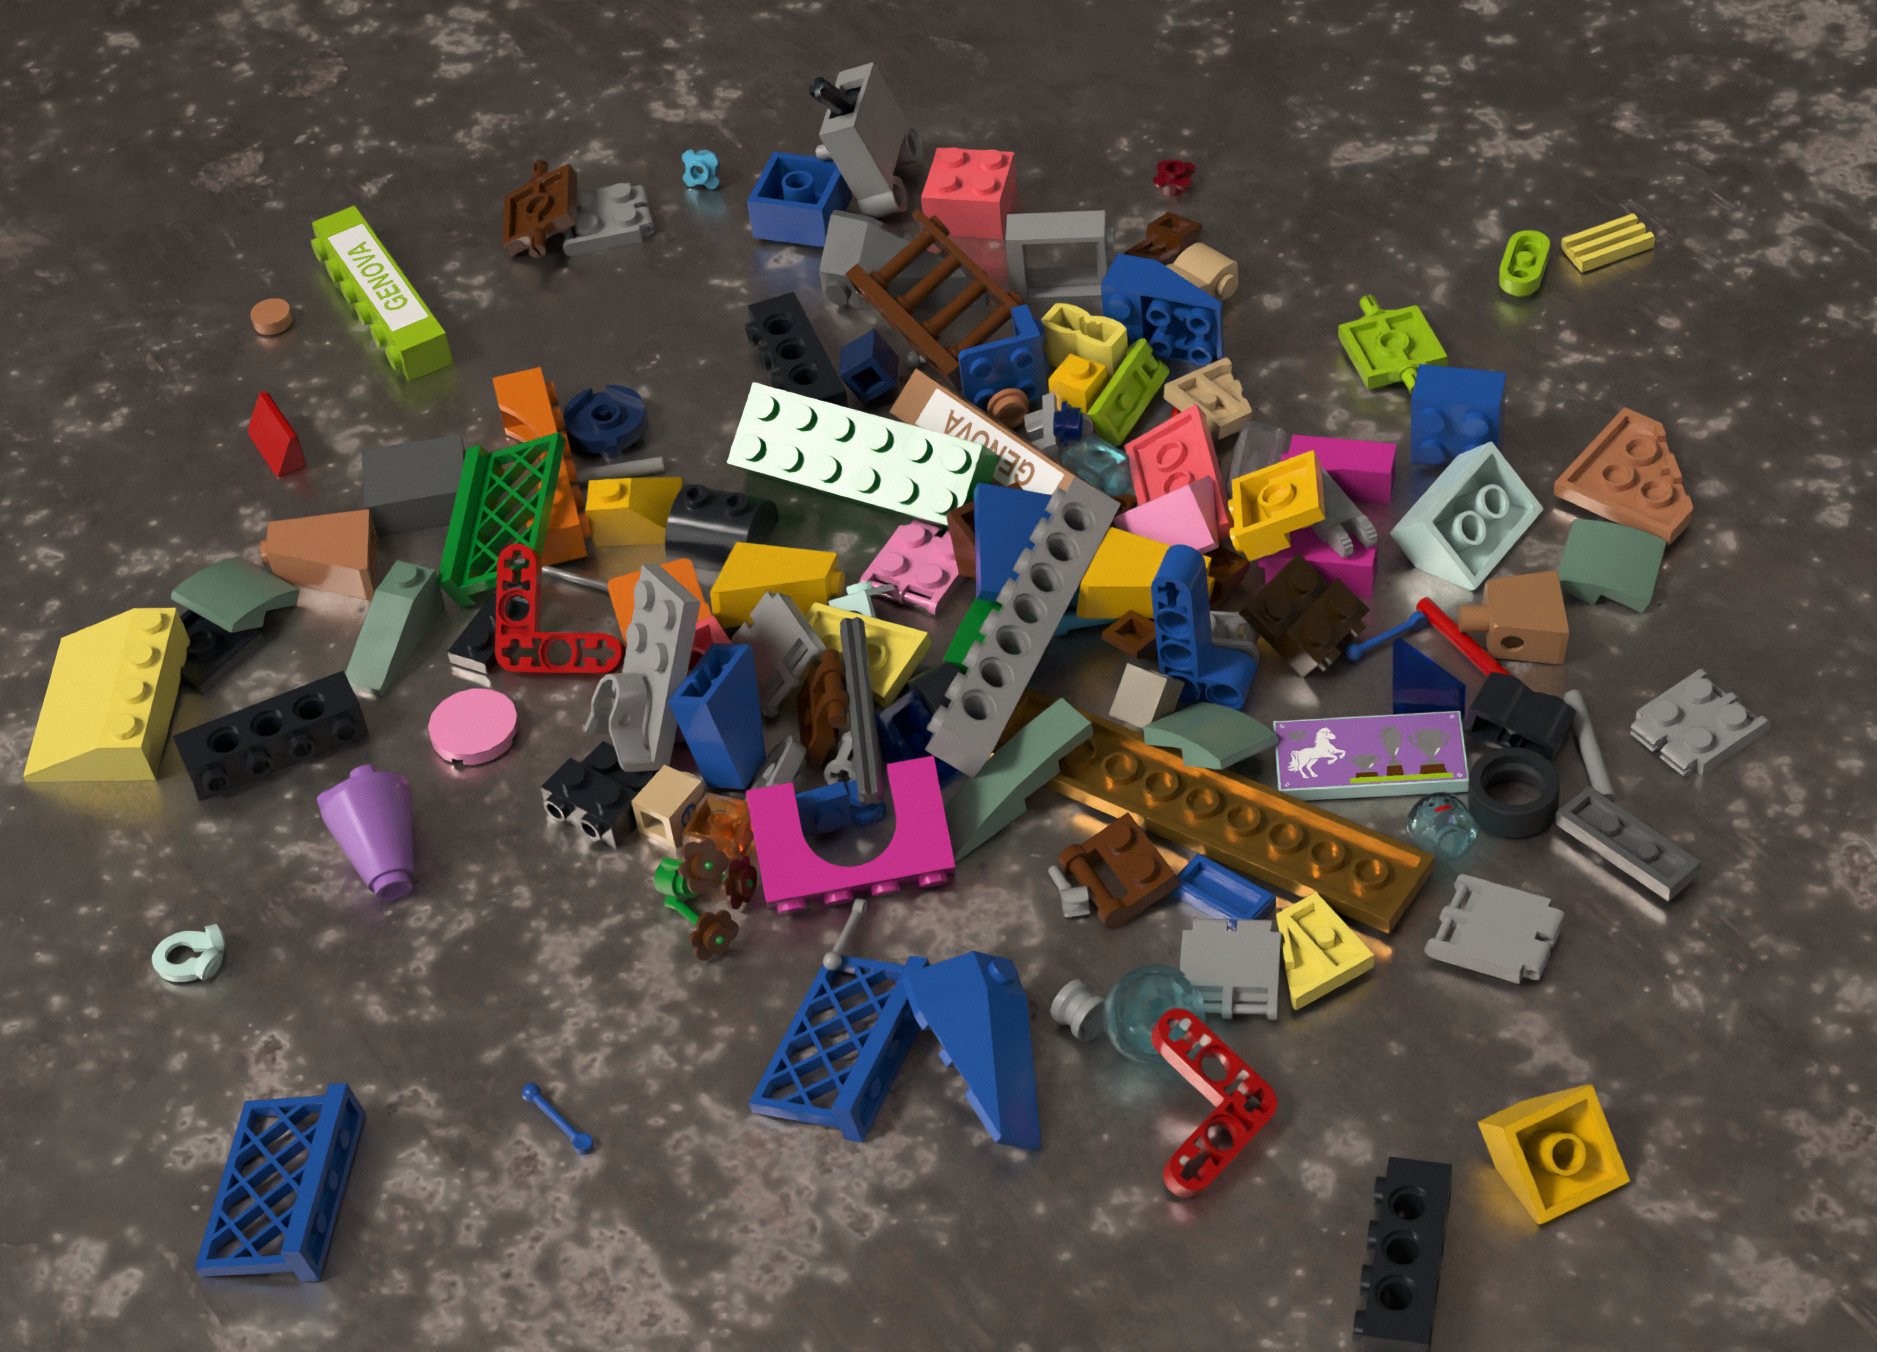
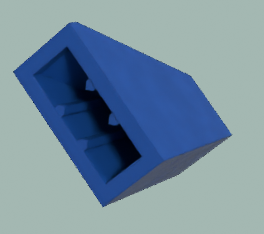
M712 643L668 703L707 787L746 789L766 761L753 650L750 644Z

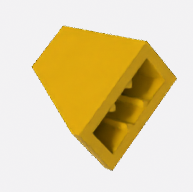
M1109 527L1080 583L1076 616L1084 619H1119L1132 610L1147 619H1154L1151 585L1166 551L1172 545ZM1202 555L1206 563L1208 596L1210 600L1215 584V578L1209 576L1212 558Z
M736 542L710 591L712 615L716 618L722 629L742 626L745 621L751 625L755 622L750 617V613L767 590L771 591L772 595L779 592L790 596L804 616L814 602L829 606L828 601L841 597L845 586V574L843 571H839L838 554L834 552Z

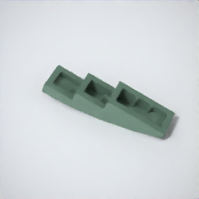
M1063 698L1057 700L1024 726L991 756L974 779L970 778L944 807L955 863L1027 811L1024 799L1060 773L1058 760L1094 735L1091 722Z

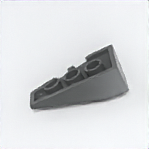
M834 209L830 217L819 268L823 301L860 310L872 309L856 293L845 273L856 263L868 274L873 270L878 272L908 245L914 237L905 234L903 238L882 229L884 223L869 216ZM925 250L888 284L889 289L886 292L893 299L898 295L903 297L947 256L942 251L934 254ZM957 269L914 309L944 308L973 281L963 271ZM984 293L969 308H987L990 298Z

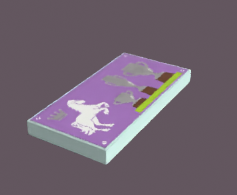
M1460 711L1273 721V732L1277 734L1278 744L1274 745L1278 791L1302 801L1419 795L1436 792H1468L1469 775Z

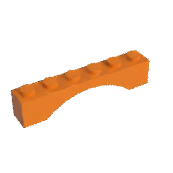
M541 367L492 378L506 435L524 443L565 431L560 407L551 408L559 405L553 381L545 383ZM566 432L560 433L566 441L541 559L542 567L588 556L584 539L592 537L586 512L577 513L578 511L585 510L580 486L571 487L572 484L578 483L573 458L564 460V458L572 457ZM548 451L542 453L539 458L543 460L547 456ZM540 481L535 493L540 489L542 481ZM535 515L526 522L527 528L533 523Z

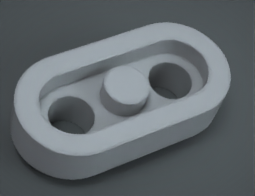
M791 735L783 738L766 757V761L763 763L750 790L792 782L800 775L807 764V760L804 758L806 747ZM746 796L745 805L748 807V801Z

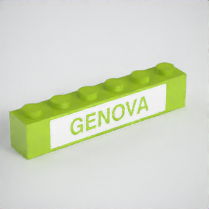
M355 205L312 222L316 238L311 240V245L317 259L320 262L326 260L325 264L328 273L334 283L340 281L342 293L348 304L355 302V309L361 323L364 326L370 324L373 339L379 348L385 346V352L394 370L400 368L410 382L453 364L445 331Z

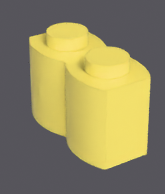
M1055 303L1041 319L1046 335V343L1042 344V348L1045 351L1048 363L1058 368L1069 354H1073L1105 365L1108 383L1126 358L1125 352L1128 348L1127 329L1114 319L1103 316H1091L1084 309L1065 303Z

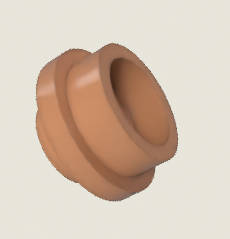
M1005 389L996 393L990 399L987 411L988 414L1007 427L1015 428L1025 421L1024 415L1028 414L1029 400L1026 394L1019 389Z

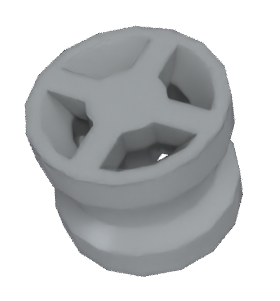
M1075 979L1066 984L1056 995L1052 1002L1050 1013L1051 1017L1060 1025L1071 1026V1033L1081 1042H1088L1097 1037L1108 1025L1113 1014V1004L1103 995L1095 996L1092 987L1083 979Z

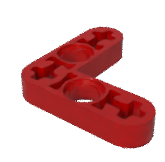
M512 544L504 548L497 562L495 655L499 665L507 671L535 674H611L619 670L624 664L626 650L622 641L613 635L604 633L540 632L541 558L537 551L523 544ZM520 552L522 558L530 562L529 568L521 570V583L530 584L529 591L520 588L508 589L509 582L518 584V573L516 570L510 569V561L517 560L518 553ZM517 596L525 597L530 606L528 615L521 621L511 619L507 610L511 599ZM537 640H542L540 647H538ZM563 640L569 643L572 649V656L568 663L557 666L550 659V648L557 641ZM585 640L583 649L587 650L602 649L603 642L606 641L607 648L613 649L615 652L614 658H608L606 666H602L600 659L583 657L585 666L579 667L583 656L580 641ZM516 641H519L520 647L539 649V658L521 657L519 665H516L515 659L508 657L507 652L508 649L515 648ZM538 659H540L541 666L536 667Z
M1175 1008L1165 1012L1154 1025L1151 1033L1153 1046L1165 1060L1217 1107L1168 1159L1163 1169V1178L1168 1189L1176 1196L1188 1199L1201 1194L1271 1119L1277 1110L1278 1100L1271 1086L1201 1020L1188 1010ZM1179 1026L1185 1033L1182 1038L1174 1042L1168 1035L1171 1030ZM1199 1043L1203 1048L1191 1060L1187 1055ZM1211 1057L1221 1061L1226 1069V1078L1221 1081H1215L1207 1077L1202 1069V1060ZM1237 1078L1241 1084L1229 1096L1225 1090ZM1254 1096L1260 1104L1250 1113L1244 1108V1105L1248 1099ZM1220 1126L1228 1130L1233 1140L1232 1148L1221 1150L1213 1146L1208 1137L1209 1128ZM1200 1153L1207 1161L1196 1171L1194 1177L1186 1181L1180 1173Z

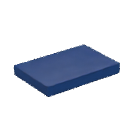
M978 482L974 490L977 599L997 602L996 599L1009 577L1016 581L1019 574L1012 569L1025 547L1031 550L1034 548L1035 544L1029 541V537L1042 517L1049 520L1051 514L1045 511V508L1053 495Z

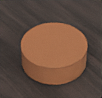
M278 298L263 300L257 303L250 312L254 329L263 335L279 334L285 331L293 320L289 304Z

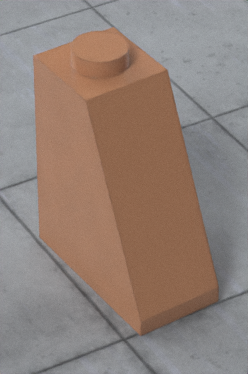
M369 509L267 523V539L261 540L260 552L264 566L270 565L273 575L294 586L364 600L373 599L377 589L378 537Z

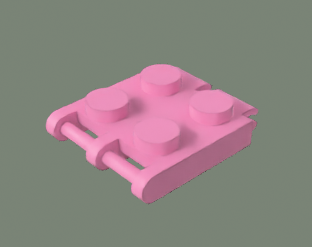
M914 519L910 524L906 526L900 525L861 576L859 583L871 580L874 588L885 585L879 583V580L889 584L893 583V585L897 586L895 590L885 592L884 594L893 596L894 602L904 604L908 601L928 608V613L938 616L963 583L966 576L959 575L949 530L943 536V534H939L942 528ZM913 591H914V592H917V593H920V594H923V595H926V596H929V597H932V598H931V599H927V598H924V597H921V596H918V595H915V594H912V593H913Z

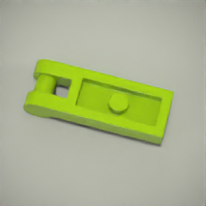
M1144 338L1135 341L1127 348L1125 352L1126 358L1087 413L1093 421L1094 429L1109 448L1122 444L1169 374V369L1163 361L1156 360L1151 354L1153 348Z

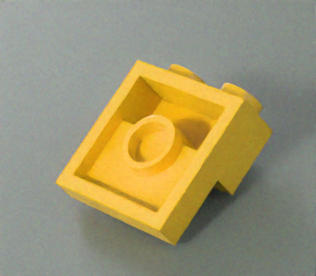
M1314 450L1232 479L1233 498L1228 500V508L1234 521V527L1229 529L1230 538L1237 553L1244 552L1249 562L1264 556L1274 555L1280 550L1291 547V531L1307 528L1316 522L1326 519L1321 462Z

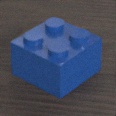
M773 151L747 200L753 238L824 247L832 212L834 209L845 212L852 199L851 189L833 159L821 161L813 156Z
M1419 364L1411 398L1410 463L1448 467L1459 454L1490 441L1493 442L1501 453L1504 439L1507 372Z

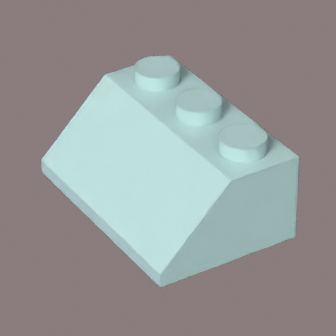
M1490 441L1459 454L1389 534L1416 568L1472 591L1480 585L1544 508L1493 442Z

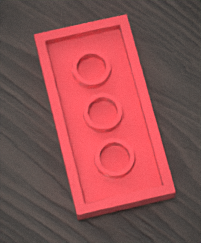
M1197 404L1124 445L1139 506L1209 475L1213 479L1218 542L1230 536L1229 529L1234 527V521L1228 508V497L1206 415Z

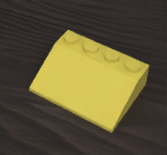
M133 608L61 638L23 775L25 782L156 780L181 681L180 670L182 666L184 667L187 656L186 649L190 644V639L177 608Z

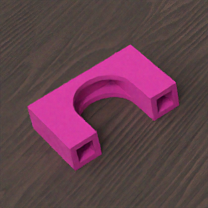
M1292 434L1289 452H1281L1279 462L1314 450L1323 469L1352 502L1391 504L1396 479L1395 443ZM1309 526L1290 532L1291 547L1280 550L1274 555L1258 558V569H1265L1266 585L1299 553L1329 584L1339 578L1357 597L1372 598L1378 570V543L1367 548L1362 545V542L1353 533L1349 532L1347 534L1352 540L1354 551L1352 555L1343 558L1327 542L1323 543Z
M934 756L887 764V776L896 817V829L885 851L874 860L859 866L844 867L834 865L821 859L811 850L802 833L793 782L747 790L746 796L768 910L777 908L780 915L792 914L806 910L807 902L824 899L825 905L832 906L853 901V894L872 891L873 897H880L900 892V885L919 882L920 888H928L947 883V876L955 875V862Z

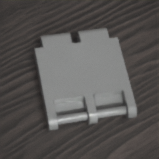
M628 182L616 183L612 186L588 191H577L576 224L563 232L566 239L563 243L564 253L568 256H574L642 242L641 237L652 235L654 228L645 187L642 185L630 187ZM572 233H576L577 237L573 238Z
M767 590L750 613V617L755 623L749 626V623L745 621L731 639L732 644H750L754 655L760 710L766 716L775 718L780 711L779 703L790 693L792 687L796 688L803 680L801 676L803 671L815 660L816 656L820 657L826 647L790 596L779 592L772 595L771 591Z
M1704 669L1697 670L1636 710V721L1631 725L1633 730L1630 734L1653 753L1661 750L1663 754L1660 758L1683 777H1687L1695 771L1704 776L1762 737L1772 725V722L1765 716L1757 717L1741 705V698L1734 692L1727 694L1711 682L1710 674Z
M1460 874L1454 884L1457 890L1450 906H1445L1439 916L1442 924L1436 937L1428 940L1424 948L1425 953L1433 959L1517 984L1520 983L1522 977L1539 980L1551 954L1549 950L1554 946L1565 920L1563 918L1565 913L1560 909L1551 907L1552 899L1470 875ZM1465 895H1468L1470 898L1465 909H1459ZM1450 928H1455L1450 941L1446 942L1445 939Z
M1193 918L1192 930H1182L1177 1008L1188 1010L1191 1013H1221L1222 1019H1232L1233 1014L1267 1015V1020H1277L1281 932H1272V920L1237 919V931H1228V919Z

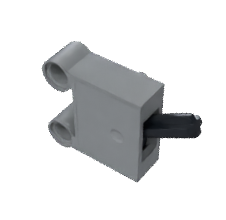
M872 62L840 71L835 86L823 77L815 78L814 84L809 86V95L828 108L819 133L823 145H819L816 148L817 158L821 161L833 159L854 194L862 215L875 219L906 211L908 207L907 190L903 181L899 177L893 176L895 167L921 161L923 156L922 143L917 131L907 121L876 64Z

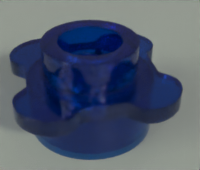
M1063 401L1061 411L1055 410L1053 434L1060 437V443H1063L1064 447H1069L1070 441H1081L1083 410L1082 407H1071V405H1068V401Z

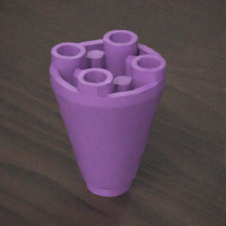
M370 764L359 766L351 771L350 778L334 786L332 789L320 793L317 797L318 806L325 825L368 889L374 892L376 898L381 901L396 900L407 895L413 888L411 882L414 877L412 793L406 776L394 772H378L377 767Z

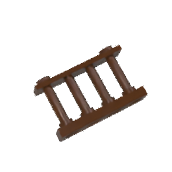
M916 209L912 215L922 231L878 272L873 270L868 274L856 263L845 275L856 293L959 393L962 390L958 361L959 353L964 349L982 345L1006 322L1012 319L1011 308L1025 305L1026 303L1013 290L1009 293L1002 290L947 237L950 234L949 230L936 216L928 219L919 209ZM932 244L937 246L947 256L903 297L898 295L893 299L886 292L889 289L888 284ZM957 269L963 271L973 281L929 322L924 320L919 324L912 318L915 314L913 309ZM984 293L999 306L954 348L950 345L947 349H944L937 342L941 339L939 334Z

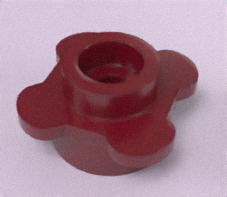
M1180 160L1161 161L1157 164L1159 172L1153 178V184L1166 195H1182L1192 185L1190 177L1196 171L1195 165L1191 162L1184 163Z

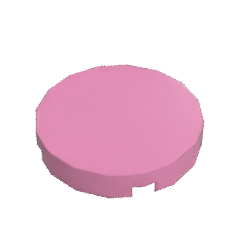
M477 688L455 693L443 700L432 712L428 724L434 750L443 759L453 762L452 758L462 760L464 765H477L502 755L513 744L512 738L516 732L518 734L520 728L514 703L505 694L492 689Z

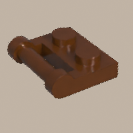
M1129 812L1081 845L1073 844L1066 847L1058 858L1059 864L1067 874L1074 875L1081 886H1087L1089 897L1099 909L1098 917L1108 929H1114L1123 925L1181 885L1176 874ZM1102 858L1124 887L1127 894L1121 898H1114L1090 865Z

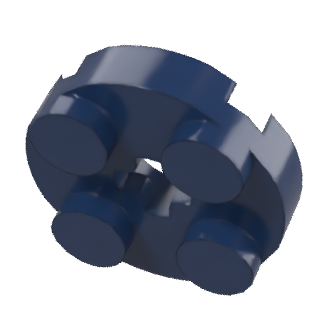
M605 385L606 392L593 394L591 388L582 391L569 401L564 409L563 417L565 432L570 444L582 451L600 453L603 458L611 459L619 457L624 452V448L632 445L643 435L649 423L643 400L636 391L620 385Z

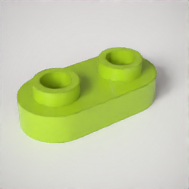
M1524 230L1510 237L1499 269V285L1502 290L1514 296H1526L1535 292L1540 287L1550 253V241L1545 234L1534 230Z

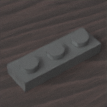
M1590 786L1583 789L1556 812L1557 826L1668 902L1701 874L1702 861Z

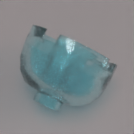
M1161 963L1136 967L1119 977L1106 993L1101 1012L1104 1033L1112 1047L1127 1060L1148 1066L1169 1063L1154 1048L1151 1033L1159 1018L1170 1009L1181 1008L1188 1010L1205 1024L1206 1014L1203 997L1198 988L1194 989L1190 981L1183 977L1187 975L1178 968ZM1177 1026L1171 1030L1168 1036L1176 1042L1182 1038L1185 1032Z

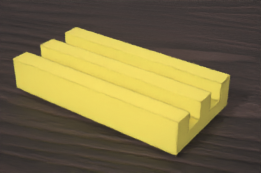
M1633 213L1562 238L1561 250L1583 273L1653 248L1655 236L1651 232L1646 233V226L1643 223L1637 224L1638 217Z

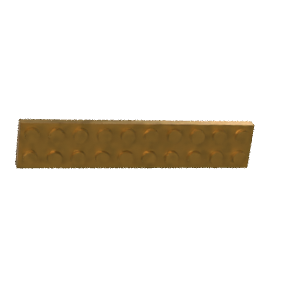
M1026 687L990 757L1024 726L1058 699ZM1075 706L1072 707L1091 722L1094 735L1058 760L1060 773L1043 785V787L1116 818H1120L1129 812L1138 826L1144 830L1303 898L1317 892L1332 910L1388 934L1392 931L1435 868V855L1225 768L1211 769L1184 766L1181 750L1167 746L1145 745L1143 734Z

